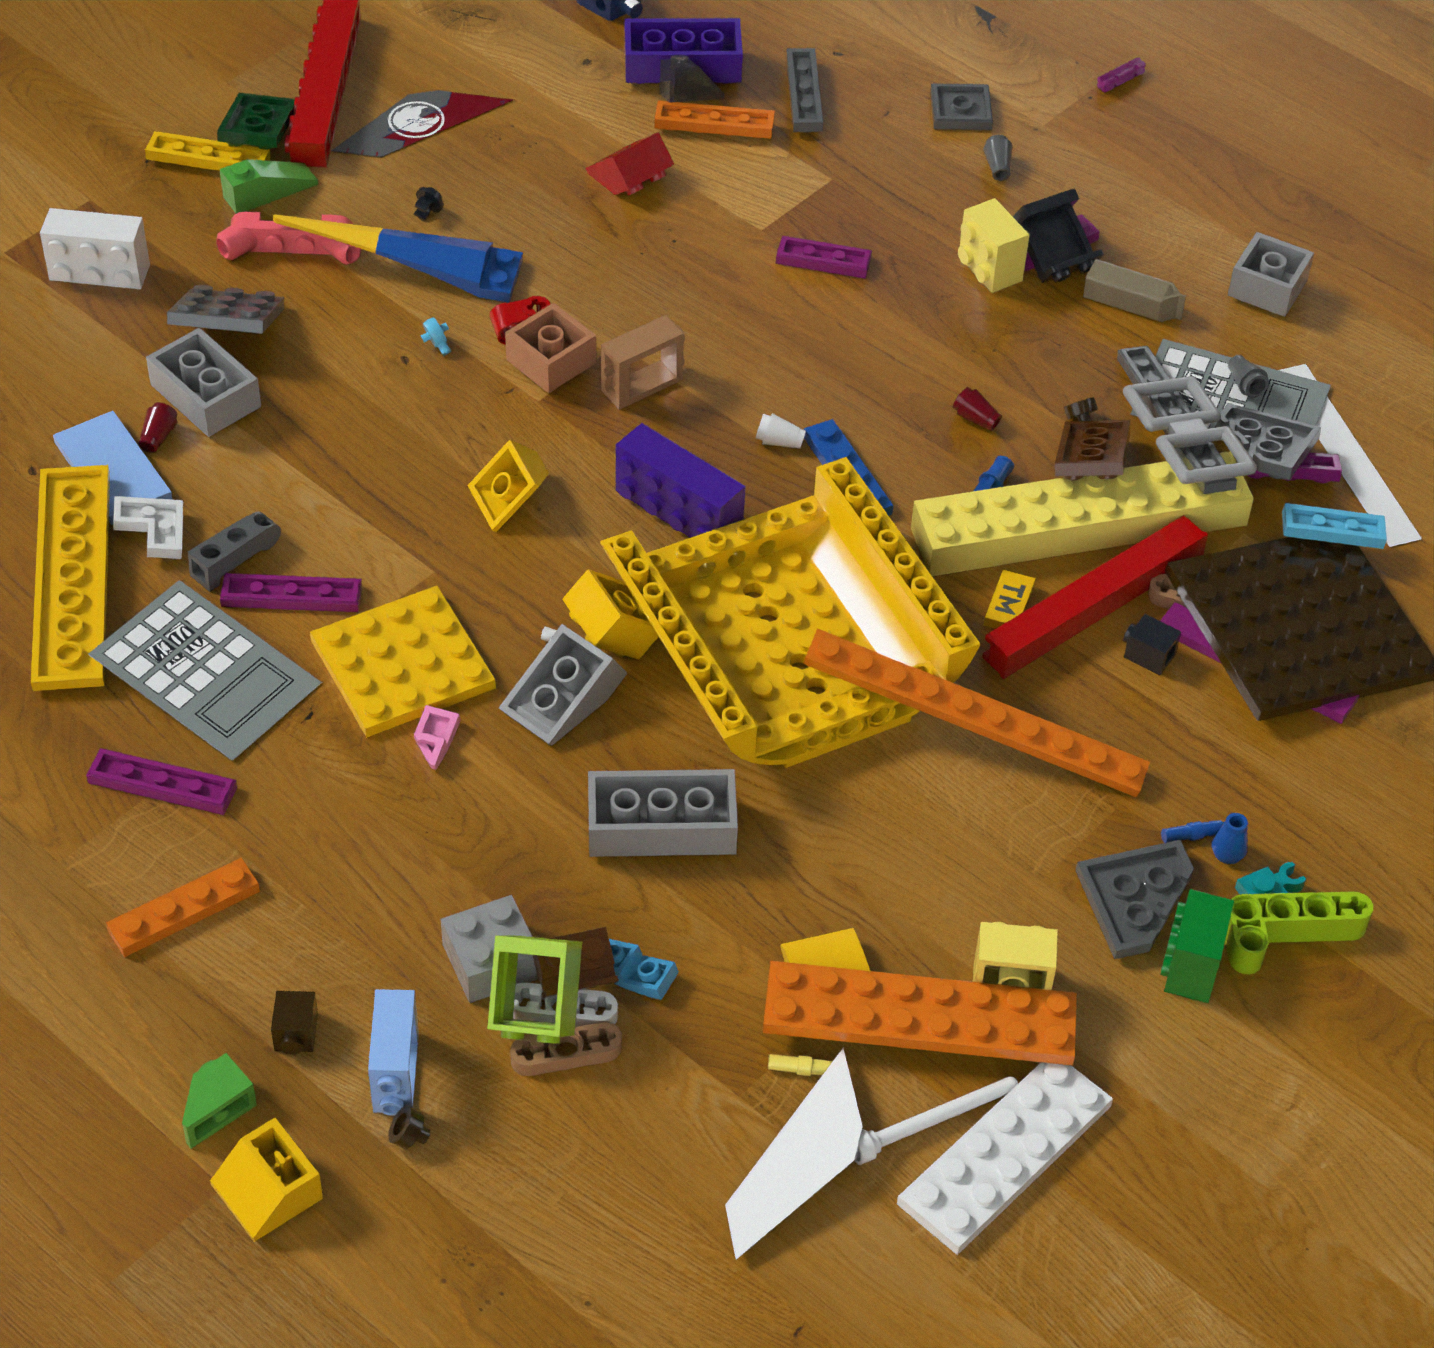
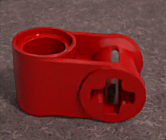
M532 296L523 300L501 303L493 307L489 317L498 341L506 345L505 332L549 306L550 301L543 296Z

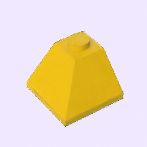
M509 440L467 486L493 531L497 532L541 485L549 472L537 451Z

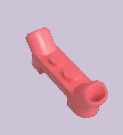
M239 212L235 214L231 219V226L219 232L216 241L220 254L231 261L247 252L327 254L348 265L355 262L361 255V249L358 247L276 224L274 221H261L260 212ZM322 214L321 220L353 224L344 216Z

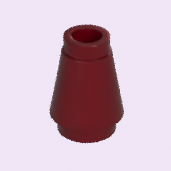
M966 387L953 403V408L957 410L958 416L989 431H993L1002 419V415L977 389L972 390Z
M156 402L147 409L138 445L143 450L151 453L157 451L158 447H160L177 425L176 410L168 404Z

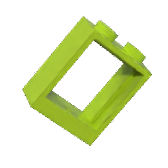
M495 935L487 1029L501 1031V1038L524 1039L525 1033L537 1035V1042L560 1043V1037L575 1035L582 942L519 935ZM518 953L560 958L555 1023L513 1019Z

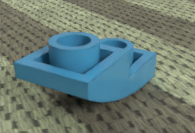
M609 939L615 962L613 966L615 974L618 975L619 979L614 984L635 993L662 1000L679 973L675 962L644 956L639 945Z

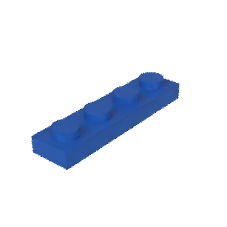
M833 419L804 428L806 430L804 439L822 465L847 457L888 516L892 515L893 504Z

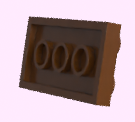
M1130 420L1065 421L1055 460V476H1063L1067 480H1078L1084 476L1114 479L1117 475H1123L1131 433Z

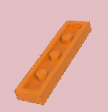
M658 100L654 128L669 131L678 130L772 139L775 111Z
M239 858L106 922L107 930L125 958L259 893V883L243 859Z

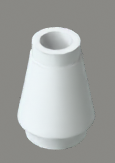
M773 413L771 416L763 414L756 439L762 440V444L800 449L806 430L800 429Z

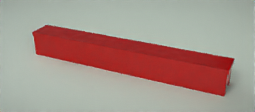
M1181 516L986 634L985 640L990 644V649L982 653V658L1000 674L1001 678H1007L1148 591L1153 578L1159 574H1166L1165 569L1168 562L1203 555L1208 534L1198 528L1187 517Z

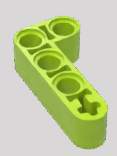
M1360 892L1236 895L1231 899L1235 901L1225 940L1230 965L1242 974L1256 973L1263 964L1269 943L1358 940L1364 936L1373 913V903L1367 895Z

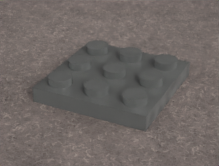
M196 285L167 311V324L263 334L284 310V297H277L274 292L270 291L246 294L243 289L239 288L215 291L213 287L208 285Z

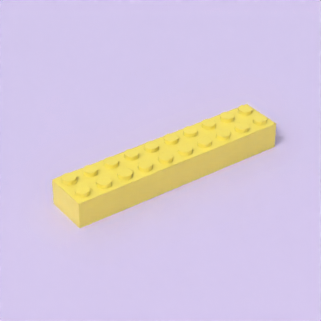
M1230 451L1219 453L1226 464L1236 463ZM1165 461L1124 468L1123 475H1117L1114 479L1084 476L1078 480H1067L1063 477L915 500L911 530L926 569L931 576L1136 544L1183 515L1203 532L1247 526L1254 498L1243 476L1235 477L1237 479L1236 490L1203 494L1197 483L1182 484L1168 462Z

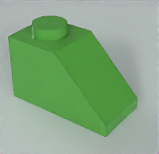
M227 1053L216 1060L206 1062L193 1074L182 1120L186 1144L191 1149L257 1106L253 1083Z

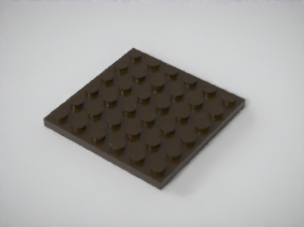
M1287 537L1167 563L1166 575L1257 721L1322 707V705L1359 695L1358 698L1434 681V656L1359 546Z

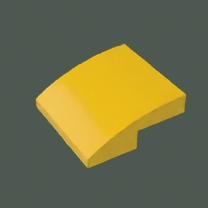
M854 928L784 943L780 946L784 962L870 971Z

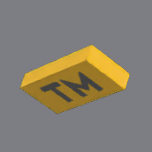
M1003 570L987 610L984 626L996 629L1023 613L1027 608L1036 578Z

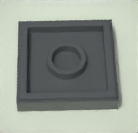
M931 84L930 96L934 129L992 130L993 117L988 84Z

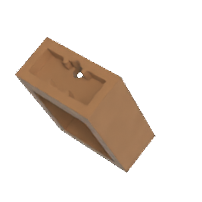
M664 315L601 344V391L619 410L683 380L685 334L682 328L677 324L675 325ZM661 350V360L630 374V364Z

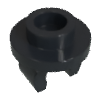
M420 187L417 190L416 197L418 201L415 207L418 209L414 212L416 217L425 221L431 211L440 212L443 209L442 196L436 189Z

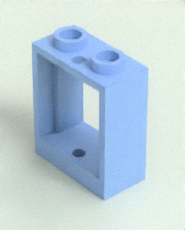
M375 989L368 1065L373 1113L396 1115L404 1106L413 1108L419 1038L415 990Z

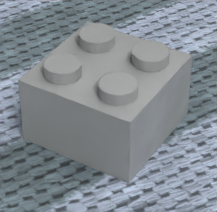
M1256 232L1233 268L1228 296L1285 317L1308 281L1314 252Z
M512 895L441 919L442 944L469 1003L490 996L495 935L532 937ZM518 953L516 984L537 980L538 976L533 955Z

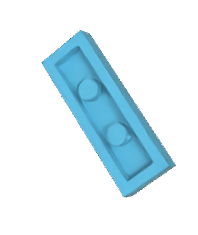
M1285 503L1282 511L1283 535L1287 537L1384 549L1387 541L1385 516L1290 503Z

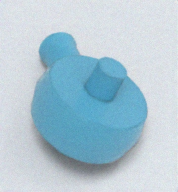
M434 317L423 322V327L426 331L425 334L421 335L423 342L425 343L430 340L436 348H439L443 356L449 354L451 349L446 343L447 339L444 334L445 331L449 330L446 322L439 325Z

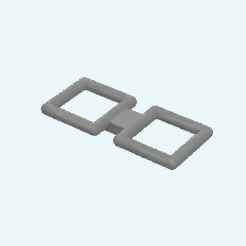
M1188 376L1132 384L1124 387L1123 395L1146 430L1150 432L1166 430L1169 434L1159 436L1156 439V445L1182 484L1245 476L1256 472L1257 465L1230 427L1223 426L1209 429L1206 427L1205 424L1219 421L1221 414L1195 377ZM1188 390L1202 411L1154 418L1141 396ZM1223 440L1238 463L1189 470L1174 447L1183 448Z

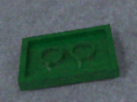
M239 92L217 130V141L227 142L231 146L253 145L264 150L277 148L289 126L290 116L295 115V99Z

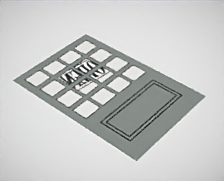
M1166 339L1162 340L1155 356L1170 379L1188 376L1195 377L1219 412L1228 403L1316 426L1331 385L1255 364L1266 371L1269 385L1262 395L1249 397L1240 392L1232 372L1228 369V362L1231 357ZM1188 390L1178 391L1192 412L1202 411ZM1132 409L1130 415L1137 416L1134 410ZM1217 422L1207 423L1205 425L1208 429L1216 428Z
M180 580L88 654L232 761L322 683Z

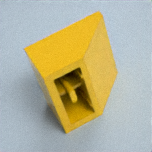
M276 1118L242 1137L210 1180L212 1187L254 1242L323 1199L320 1174Z

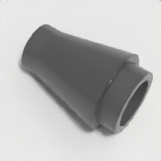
M1004 135L991 136L986 140L983 148L993 178L998 181H1003L1010 177L1013 145Z
M1236 355L1230 359L1228 369L1232 372L1237 386L1243 395L1258 397L1267 390L1269 380L1265 370L1246 360L1242 355Z

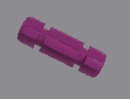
M1136 57L1099 76L1096 85L1102 92H1108L1143 74L1146 63L1139 57Z

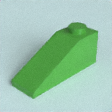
M247 159L220 169L223 198L236 214L249 211L318 185V179L305 163Z

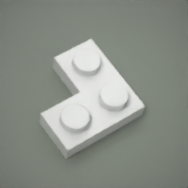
M115 496L113 530L147 532V557L181 559L183 500Z

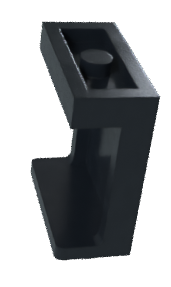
M1075 188L1023 205L1012 216L1029 234L1027 252L1042 283L1054 280L1055 283L1061 282L1072 275L1071 273L1078 270L1080 274L1087 273L1094 261L1104 256L1102 249L1093 252L1072 207L1079 200Z

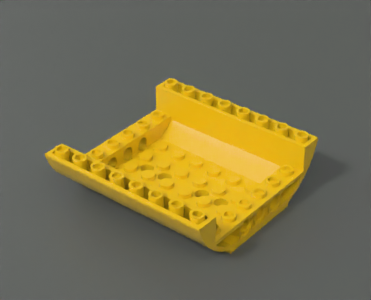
M847 457L816 467L813 496L646 553L632 530L600 541L603 549L730 751L739 758L754 764H783L785 768L910 722L911 717L920 712L917 709L810 666L803 670L793 667L792 665L795 663L804 662L817 628L952 683L965 671L980 647V642ZM749 592H757L761 596L758 598H753L745 594ZM771 615L777 619L769 622L768 620L761 619V617ZM820 687L825 692L816 694L815 692L808 691V689Z

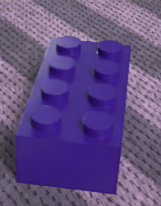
M740 18L625 19L626 83H742L743 51Z
M641 423L616 444V491L623 498L633 501L644 508L649 514L655 515L668 523L674 530L680 531L691 538L744 519L745 486L645 424Z

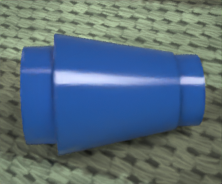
M1240 813L1229 814L1212 840L1214 855L1219 861L1226 864H1235L1248 853V821Z

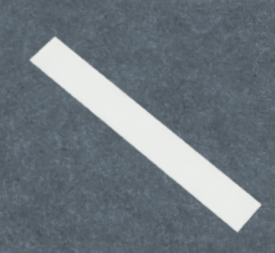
M1306 364L1279 370L1317 381ZM1327 397L1316 426L1321 427L1319 440L1328 454L1339 455L1342 475L1367 514L1385 516L1386 543L1389 547L1421 540V536Z

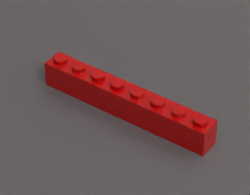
M323 0L322 6L318 5L317 23L313 24L312 29L313 41H309L308 44L309 60H304V78L299 80L300 97H295V116H290V135L285 136V153H290L291 162L305 163L307 167L327 168L361 22L359 0Z

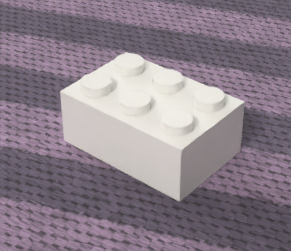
M49 208L40 231L49 280L132 289L142 288L150 266L142 217Z

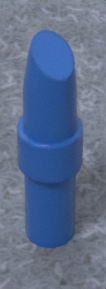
M1221 820L1197 821L1183 826L1164 828L1161 830V837L1164 843L1188 839L1190 841L1199 840L1206 836L1216 835L1224 822Z

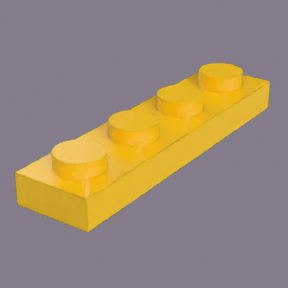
M154 131L145 149L147 160L218 171L247 159L266 161L271 159L270 149L264 150L248 145L231 146L227 142Z

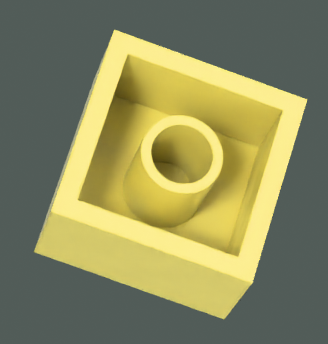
M994 198L964 209L958 256L960 261L967 265L976 275L978 281L983 283L993 293L1023 281L1029 234Z
M981 922L973 965V982L1052 990L1057 962L1058 929H1048L1042 926L1009 925L1003 922Z

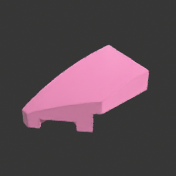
M426 705L414 733V739L431 769L436 770L454 738L461 719L457 713Z

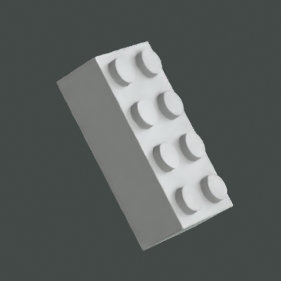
M735 769L588 771L589 857L736 854L738 823Z

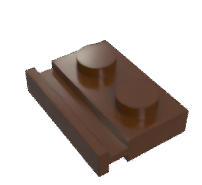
M606 927L549 938L582 942L578 991L619 981L613 966L615 962ZM533 955L538 981L541 982L542 998L557 996L560 958Z

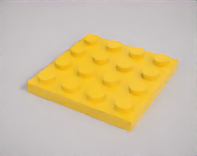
M438 586L310 631L312 644L366 738L420 718L426 705L443 709L496 689L495 678Z

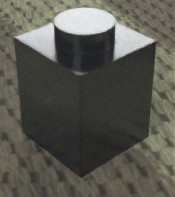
M1144 614L1136 625L1132 623L1128 627L1124 635L1123 642L1127 643L1124 658L1161 675L1177 654L1181 631Z

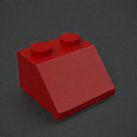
M659 132L623 147L585 169L591 177L614 195L626 191L629 196L643 189L642 182L647 179L653 183L667 175L665 170L675 164Z

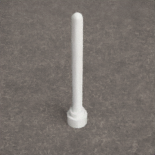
M1014 1077L1004 1078L878 1132L862 1129L854 1161L858 1165H862L874 1160L876 1154L881 1152V1147L1005 1096L1018 1084V1081Z

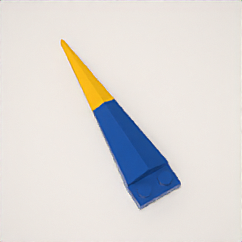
M273 215V221L276 224L327 237L378 254L436 277L479 298L509 303L523 262V252L493 247V242Z

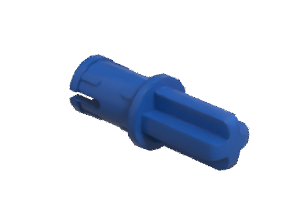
M997 456L989 470L980 475L979 483L973 491L1003 487V482L1014 469L1012 460L1006 456Z

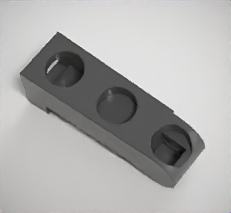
M255 512L242 518L188 551L190 576L211 592L220 586V578L225 573H228L259 551L268 550L273 547L281 535L280 526L262 512Z

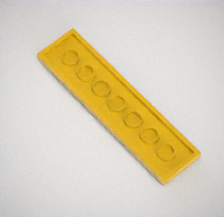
M108 465L40 469L31 686L33 691L105 686V666L88 654L106 640L110 471Z

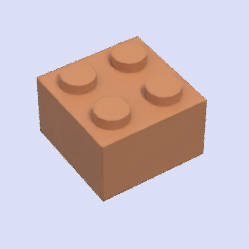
M555 303L550 304L505 332L506 360L548 393L596 364V335Z

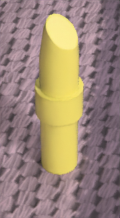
M769 1054L768 1070L794 1072L797 1075L810 1076L811 1074L822 1076L833 1061L812 1059L810 1056L801 1055L792 1057Z

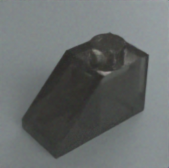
M673 55L671 59L661 60L659 94L668 102L724 99L725 93L688 56Z

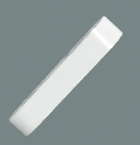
M516 984L513 1019L555 1023L556 1011L552 1009V1005L557 1002V996L542 998L541 984ZM587 989L578 991L575 1027L601 1022L616 1024L618 1019V1003L612 994ZM523 998L530 999L526 1007L519 1006ZM541 999L545 1000V1010L540 1009V1006H542ZM580 1004H585L584 1014H580ZM598 1007H605L603 1015H596Z

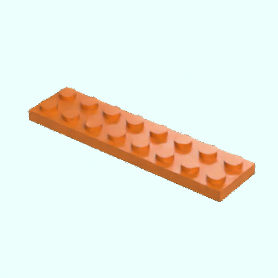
M770 961L763 1033L1073 1066L1075 1059L1077 993Z

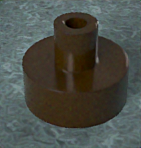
M1094 397L1064 407L1067 420L1077 418L1078 421H1092L1089 413L1098 410Z
M409 1106L402 1107L390 1125L389 1141L404 1149L410 1148L416 1141L425 1144L430 1137V1129L423 1127V1113Z

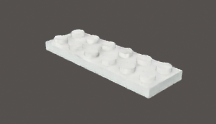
M1041 1062L898 1196L897 1205L958 1255L1111 1107L1113 1098L1074 1067Z

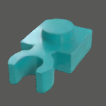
M1287 862L1275 874L1267 866L1237 879L1235 889L1240 895L1297 893L1304 888L1306 878L1304 876L1298 879L1289 878L1288 876L1293 874L1295 864Z

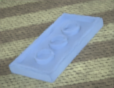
M114 411L53 435L54 443L71 467L109 466V522L111 525H113L115 496L173 500L170 489Z

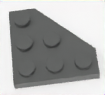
M1228 403L1220 412L1221 417L1216 424V427L1228 426L1232 429L1257 465L1258 472L1266 473L1274 479L1288 480L1292 478L1319 440L1321 431L1319 426Z
M1181 840L1077 862L1075 871L1114 959L1150 952L1179 901L1194 870Z

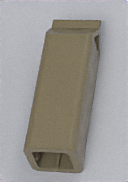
M1098 259L1094 261L1087 274L1083 294L1084 298L1159 322L1174 318L1181 320L1186 295L1180 294L1176 286L1171 282Z

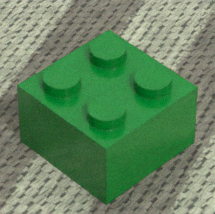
M1190 889L1186 903L1178 902L1160 975L1167 977L1164 992L1209 1003L1235 900Z

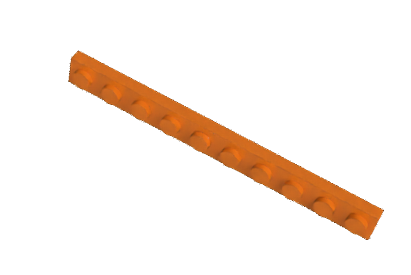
M818 628L803 662L807 666L1131 796L1137 797L1141 791L1150 764L1149 761Z

